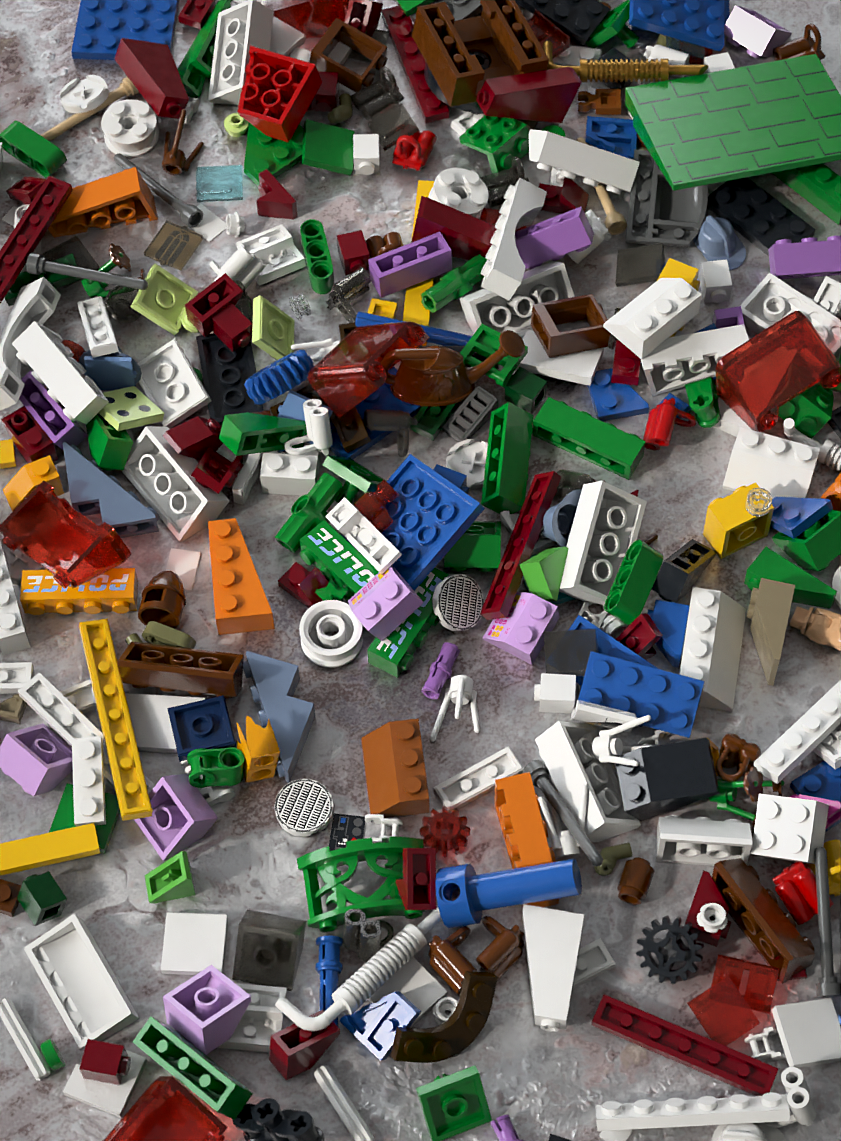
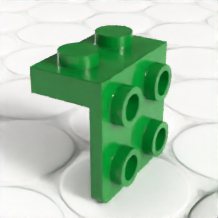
M484 115L459 137L461 144L487 155L491 172L497 177H501L529 152V130L527 124L513 118Z
M792 364L788 369L786 385L769 402L768 408L784 421L787 418L793 419L795 428L812 439L832 418L834 395L828 385L813 379L807 369Z

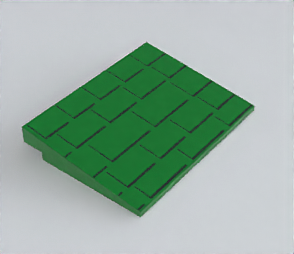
M816 54L625 88V106L633 117V127L673 191L841 160V95Z

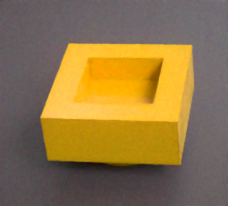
M372 298L368 313L395 319L398 303Z

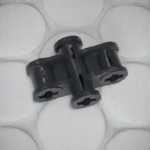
M272 1098L261 1100L257 1104H245L236 1119H232L235 1127L244 1132L243 1135L246 1141H324L325 1139L321 1129L314 1126V1120L308 1112L291 1109L281 1111L280 1105Z

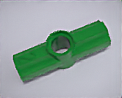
M479 254L461 267L458 266L440 278L441 281L421 294V302L425 309L434 313L452 300L455 301L472 290V286L484 278L481 275V271L487 259Z
M324 472L310 492L295 501L291 508L292 515L275 536L276 541L290 552L295 553L300 546L299 540L323 520L326 521L327 518L325 516L328 514L326 511L344 489L343 484L329 473Z

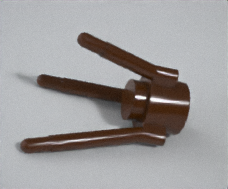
M186 109L181 111L171 150V133L167 131L165 135L164 158L161 166L166 173L176 176L182 174V171L188 172L190 164L204 145L203 142H199L187 160L185 153L178 149L185 122Z

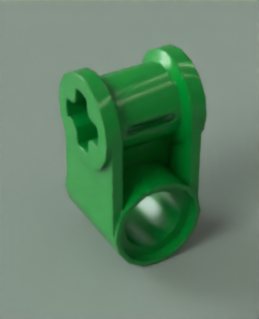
M712 376L685 384L689 405L695 411L698 425L703 428L716 425L721 415L718 404L719 396Z
M233 747L222 749L200 748L191 751L187 755V762L191 766L189 783L196 788L235 786L243 780L245 757L243 752Z

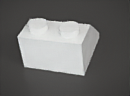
M319 449L300 455H292L285 450L263 452L260 471L262 493L298 496L308 494L319 480L322 452H319Z

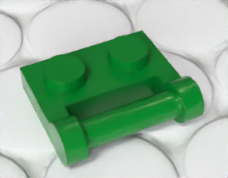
M481 324L460 352L463 356L465 367H474L482 363V361L472 356L474 352L485 358L496 352L500 347L499 338L501 333ZM525 346V353L521 357L516 358L508 355L497 363L503 366L501 371L493 367L485 375L496 380V384L505 387L515 369L528 353V347Z

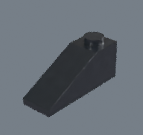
M694 539L690 540L664 560L651 590L658 593L659 597L665 601L678 602L691 589L717 552Z

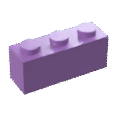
M581 206L516 231L515 242L520 258L526 266L525 269L531 270L541 266L545 261L551 259L552 261H557L563 258L566 253L574 250L580 252L587 249L592 244L594 232Z
M441 232L368 260L370 280L381 298L452 270L451 249Z
M841 235L827 237V241H817L816 237L804 238L799 243H791V239H782L775 241L776 244H773L768 249L770 273L780 280L841 275Z
M30 370L21 378L25 385L19 400L54 444L62 450V442H66L70 446L72 444L77 446L87 437L86 432L77 421H71L64 414L63 409L65 407L62 403H57L49 396L47 385L38 382Z

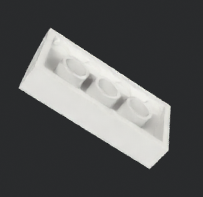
M771 273L763 279L740 305L745 326L770 343L797 351L796 360L820 377H822L841 353V320Z

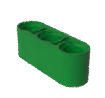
M17 120L13 121L0 133V142H2L3 150L45 178L52 176L67 162L66 155L59 147Z
M309 219L300 226L301 243L313 291L318 294H327L334 288L332 260L322 223L315 219Z
M641 540L633 542L625 554L607 596L604 610L626 625H630L642 613L662 565L663 555Z

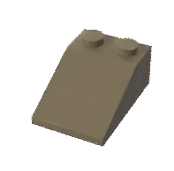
M761 578L759 588L753 587L746 618L752 619L750 632L767 684L773 686L781 658L795 585Z

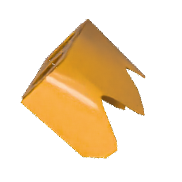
M247 716L246 740L239 724L236 722L241 741L240 744L236 740L237 749L241 750L245 757L243 774L245 782L274 777L280 750L270 720L268 719L266 728H262L260 725L255 724L251 717Z

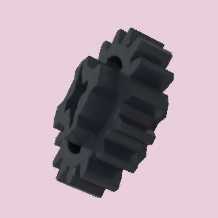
M669 916L663 917L662 924L657 919L651 922L653 930L648 927L643 928L642 932L646 938H639L637 940V943L643 946V949L636 952V956H644L645 959L640 964V967L649 966L651 970L648 976L652 977L656 973L659 974L660 983H663L667 977H670L671 983L676 984L679 975L684 981L689 978L687 970L695 973L698 967L694 962H701L704 958L702 955L697 954L698 950L704 948V944L696 943L695 940L700 936V932L691 933L689 931L692 927L691 922L682 926L681 917L675 918L673 923H671ZM668 930L666 938H654L658 932ZM681 935H683L686 938L689 947L685 946L681 939ZM672 940V949L677 951V953H674L669 958L668 950L664 949V947ZM651 952L655 953L659 960V965L653 959ZM674 962H687L682 968L672 970Z

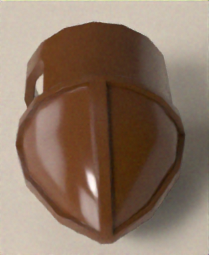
M162 571L154 576L143 589L138 611V619L142 624L147 625L148 622L154 621L174 629L178 627L183 608L186 605V597L183 583L176 573Z

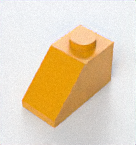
M50 455L24 465L3 489L13 513L64 494L60 476Z

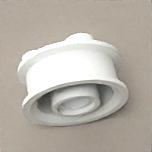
M132 99L112 103L103 114L101 127L104 133V140L108 149L114 154L120 153L126 158L139 157L151 151L157 144L159 129L156 114L147 103Z
M449 168L438 174L428 198L479 219L483 208L487 204L489 195L485 183L476 172L462 168Z
M338 600L321 601L311 606L301 618L299 626L301 646L305 655L315 664L332 668L343 666L356 658L361 651L363 645L362 623L354 615L349 604ZM327 632H338L336 635L328 636L325 634Z

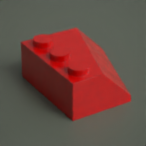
M250 46L249 64H246L245 85L242 86L237 112L266 136L289 143L322 84L317 67L309 62Z

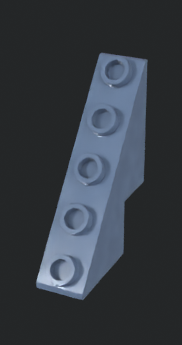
M62 442L71 504L75 518L101 513L107 541L159 532L157 521L160 519V516L152 507L146 508L141 504L140 499L135 493L125 491L115 477L112 475L108 477L104 474L96 462L93 460L88 461L83 457L82 452L75 445L72 444L70 446L66 442Z
M247 651V660L243 662V671L246 678H252L254 685L250 686V691L254 703L260 702L262 710L258 711L262 727H266L268 719L270 720L280 750L276 767L279 778L285 776L286 782L290 783L315 719L314 703L293 697L300 680L298 665Z

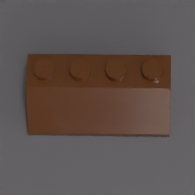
M131 641L118 660V669L122 682L124 684H132L134 688L158 687L165 692L183 690L188 691L191 695L208 693L216 694L217 697L224 695L225 699L237 697L242 688L244 655Z
M742 858L719 861L714 864L712 879L729 908V915L774 974L779 976L780 982L783 984L799 971L810 967L815 957V948L812 942L806 936L802 937L797 931L796 923L792 916L780 909L777 905L776 896L769 888L765 889L754 867L751 865L747 866Z

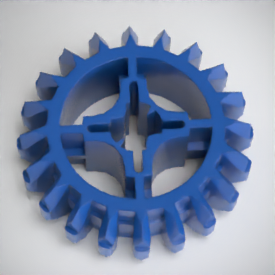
M296 350L249 377L244 383L246 392L255 404L269 402L311 377L316 370L313 365L314 362L305 350Z

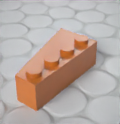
M136 167L126 169L72 188L73 191L48 230L55 238L87 232L89 227L101 228L102 230L111 228L110 224L126 221V225L137 223L136 219L149 217V221L158 220L154 195Z
M236 518L208 521L215 619L218 635L275 629L272 610Z
M530 772L496 779L494 805L512 869L556 862L552 847L548 846V830L545 821L541 818L537 793L535 794ZM560 898L527 903L526 905L538 907L559 904Z

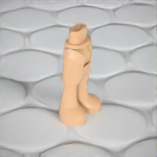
M797 606L790 626L800 629V634L807 636L817 644L827 645L841 651V615L826 609L816 608L814 611V607H810L807 610Z

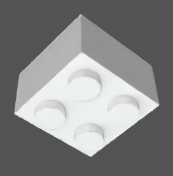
M759 794L751 854L815 864V849L823 847L829 805L814 800Z

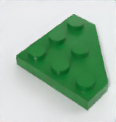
M249 123L244 173L259 186L258 174L267 169L277 178L302 161L304 128L299 124L288 143L266 136Z

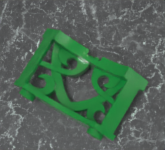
M393 836L388 838L389 842L373 843L372 838L346 841V848H338L331 851V848L327 846L297 858L298 870L303 871L310 917L307 920L308 927L320 929L321 932H332L337 930L338 926L367 918L405 916L406 919H416L421 917L423 912L427 910H405L402 899L399 896L396 880L403 879V848H424L423 839ZM377 860H387L385 868L377 865ZM366 861L369 868L376 874L387 877L382 886L368 898L351 891L343 885L353 877L357 870L358 862ZM347 865L349 867L348 871L340 876L342 873L337 868ZM317 874L320 875L326 884L320 889ZM332 891L333 893L327 898L326 907L331 903L337 904V907L334 910L323 913L321 897Z

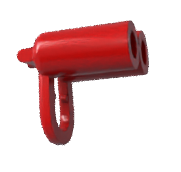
M413 126L404 127L401 136L397 139L392 163L403 166L406 170L412 168L420 171L427 163L437 140L436 135L428 130L420 133Z
M674 398L664 399L663 403L657 405L649 412L643 440L646 441L645 448L657 451L660 450L661 446H669L674 424L683 427H693L697 423L696 418L687 412L677 409L674 406ZM676 416H680L681 418H685L689 421L676 418Z
M795 862L784 868L781 874L772 878L776 885V893L797 925L809 921L815 914H818L816 875L811 868L807 867L806 863ZM829 897V899H830V907H831V906L833 905V901H832L831 898Z

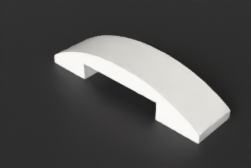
M345 497L325 516L381 574L402 555Z

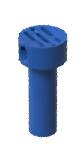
M575 859L478 875L471 864L438 869L435 881L439 912L447 928L479 924L482 919L483 910L577 896L582 893L581 874Z

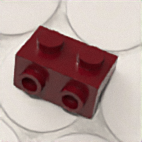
M209 447L191 476L201 486L210 488L219 494L224 486L229 489L237 478L238 473L244 466L240 462L244 455L236 456L231 462Z

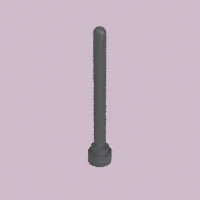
M120 153L115 154L114 161L125 170L136 167L149 189L180 213L182 222L188 227L194 228L202 221L203 212L198 207L189 204L185 205Z
M33 252L29 254L26 263L27 272L35 275H40L47 271L139 290H145L148 287V282L143 279L51 262L44 258L43 254Z
M534 760L528 763L523 773L530 772L533 785L539 787L590 862L594 866H600L603 863L602 856L549 782V770L541 760Z
M817 847L814 855L822 977H819V983H816V996H840L841 983H838L837 977H834L827 851L823 847Z

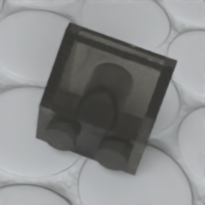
M247 909L239 923L232 980L262 986L285 987L287 991H292L303 950L306 921Z

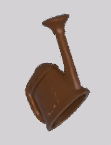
M504 331L499 338V349L479 365L470 368L465 367L463 356L459 352L449 348L429 346L394 349L384 356L376 372L378 378L384 383L389 384L391 393L401 401L418 406H446L465 400L475 390V383L504 357L508 355L516 358L521 357L525 353V344L522 338L514 331ZM401 359L396 375L390 374L388 370L393 362Z

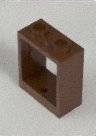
M336 18L312 49L309 63L315 64L319 72H337L339 83L360 95L365 87L369 88L372 85L377 70L382 71L388 60L385 57L387 46ZM338 42L372 60L362 75L355 73L328 57Z
M592 294L532 305L531 327L549 358L609 347L610 335L612 334L603 327V324L609 319L603 313L602 305L597 303ZM587 320L590 325L587 328L559 332L556 325Z

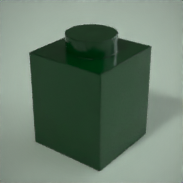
M519 367L514 375H511L507 385L503 387L505 388V401L533 414L546 397L547 381Z
M49 871L27 877L22 882L17 897L35 926L61 916L67 901L66 896Z

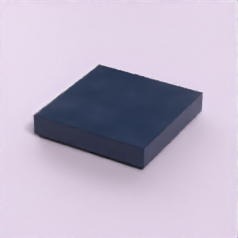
M224 695L167 708L179 762L187 760L188 753L195 749L237 748Z

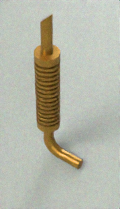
M545 41L543 43V50L549 58L547 70L572 67L576 74L580 76L581 82H587V80H590V82L592 80H595V82L598 80L600 82H603V80L605 82H608V80L610 82H613V80L615 82H618V80L620 82H623V80L628 82V79H630V82H633V79H635V82H638V79H640V82H643V79H645V82H648V79H650V82H653V79H655V82H658V79L660 81L668 80V75H702L708 69V65H669L668 59H661L660 61L658 59L655 61L653 59H650V61L648 59H645V61L643 59H640V61L638 59H635V61L630 59V62H628V59H625V62H623V59H620V62H618V59H615V62H613V59H610V62H608V59H605V62H603V59H600V62H598V59H595V62H593V59H590V62H588V59H580V66H561L553 63L552 42Z

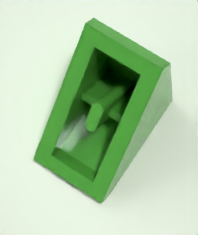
M563 546L545 549L520 564L531 594L548 602L557 601L569 548Z
M186 851L179 852L145 875L149 903L155 904L196 895L191 866Z

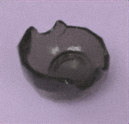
M118 285L111 289L105 301V307L109 316L119 323H132L139 319L142 314L131 308L139 289Z

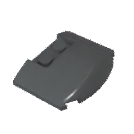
M634 150V160L640 163L630 191L626 242L688 248L692 240L699 233L705 218L708 201L707 185L673 191L649 151Z

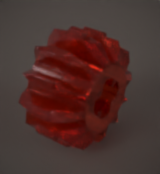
M445 805L442 807L441 813L432 808L430 811L431 817L424 816L422 819L424 826L419 829L420 836L424 837V848L430 846L431 848H436V853L439 850L442 851L444 858L448 856V851L450 850L458 855L459 846L466 847L468 844L466 837L470 835V828L466 826V816L459 817V810L457 808L449 813ZM442 830H448V834H442Z

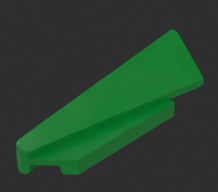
M219 0L177 68L188 97L198 98L201 94L205 78H211L218 14L231 8L230 3L232 0Z

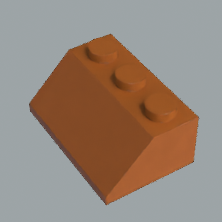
M419 719L391 721L363 736L361 741L370 814L384 815V818L430 813Z

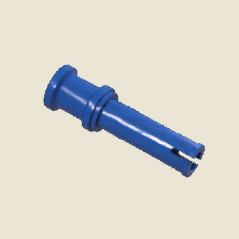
M331 935L316 938V945L319 946V962L316 963V971L320 974L319 1009H323L324 1012L334 1003L332 993L338 989L339 974L343 970V964L340 962V946L343 945V938ZM337 1017L335 1020H333V1022H334V1023L337 1025V1027L339 1028V1026H338V1017Z

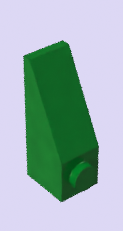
M248 412L224 416L219 439L236 456L285 450L284 445L286 442L294 438L306 436L307 429L305 421ZM304 443L296 444L292 448L304 447Z
M97 413L86 424L90 454L97 466L103 470H124L133 441L126 430L117 431Z
M768 547L762 550L747 569L744 584L751 591L753 587L759 588L761 578L793 584L795 589L792 603L828 609L833 606L837 594L836 590Z

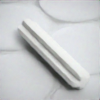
M2 999L0 1001V1017L37 1081L43 1080L51 1074L50 1068L11 999Z
M323 1065L314 1072L315 1078L355 1141H375L374 1136L330 1067Z

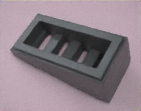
M478 386L443 426V431L458 442L470 439L491 418V412L498 408V399ZM472 409H475V410L478 411L480 414L477 415L476 413H474V412L472 411ZM466 416L468 419L472 421V423H469L467 420L464 419V417ZM458 423L459 425H461L462 427H464V428L466 429V431L463 432L462 430H460L459 428H457L455 425Z

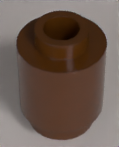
M639 857L626 861L617 887L619 899L632 905H640L642 900L646 898L655 872L650 866L649 861Z

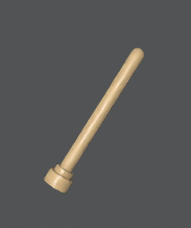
M126 76L122 79L123 82L120 83V87L108 94V98L103 104L88 112L72 115L41 134V136L51 141L125 95L134 96L139 91Z
M579 137L576 140L578 142L587 144L585 138ZM598 183V187H595L607 215L605 217V226L611 235L620 234L626 230L627 222L624 216L615 210L608 191H606V186Z

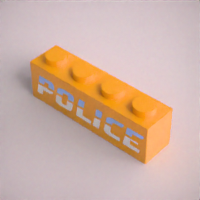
M135 568L22 570L20 601L24 613L32 615H42L44 613L68 615L72 612L98 614L100 612L114 611L123 614L129 611H137L138 578Z

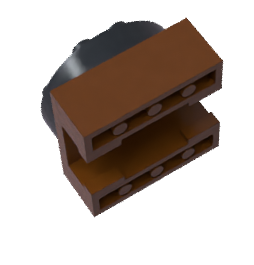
M480 0L483 7L481 16L455 21L446 2L417 7L412 37L426 61L424 68L426 82L439 100L450 105V107L473 114H481L483 111L476 99L486 79L547 70L549 58L515 0Z

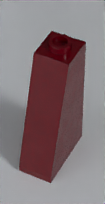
M121 38L115 55V61L157 116L179 119L182 109H186L189 98L169 46Z
M572 67L486 79L481 90L478 92L476 101L485 116L562 123L582 82Z
M421 196L412 242L441 232L451 249L452 257L470 260L480 254L485 258L492 245L490 243L492 236L497 229L495 225L428 197Z

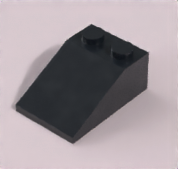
M708 738L643 747L617 756L639 762L638 766L616 763L624 812L639 821H644L720 794Z

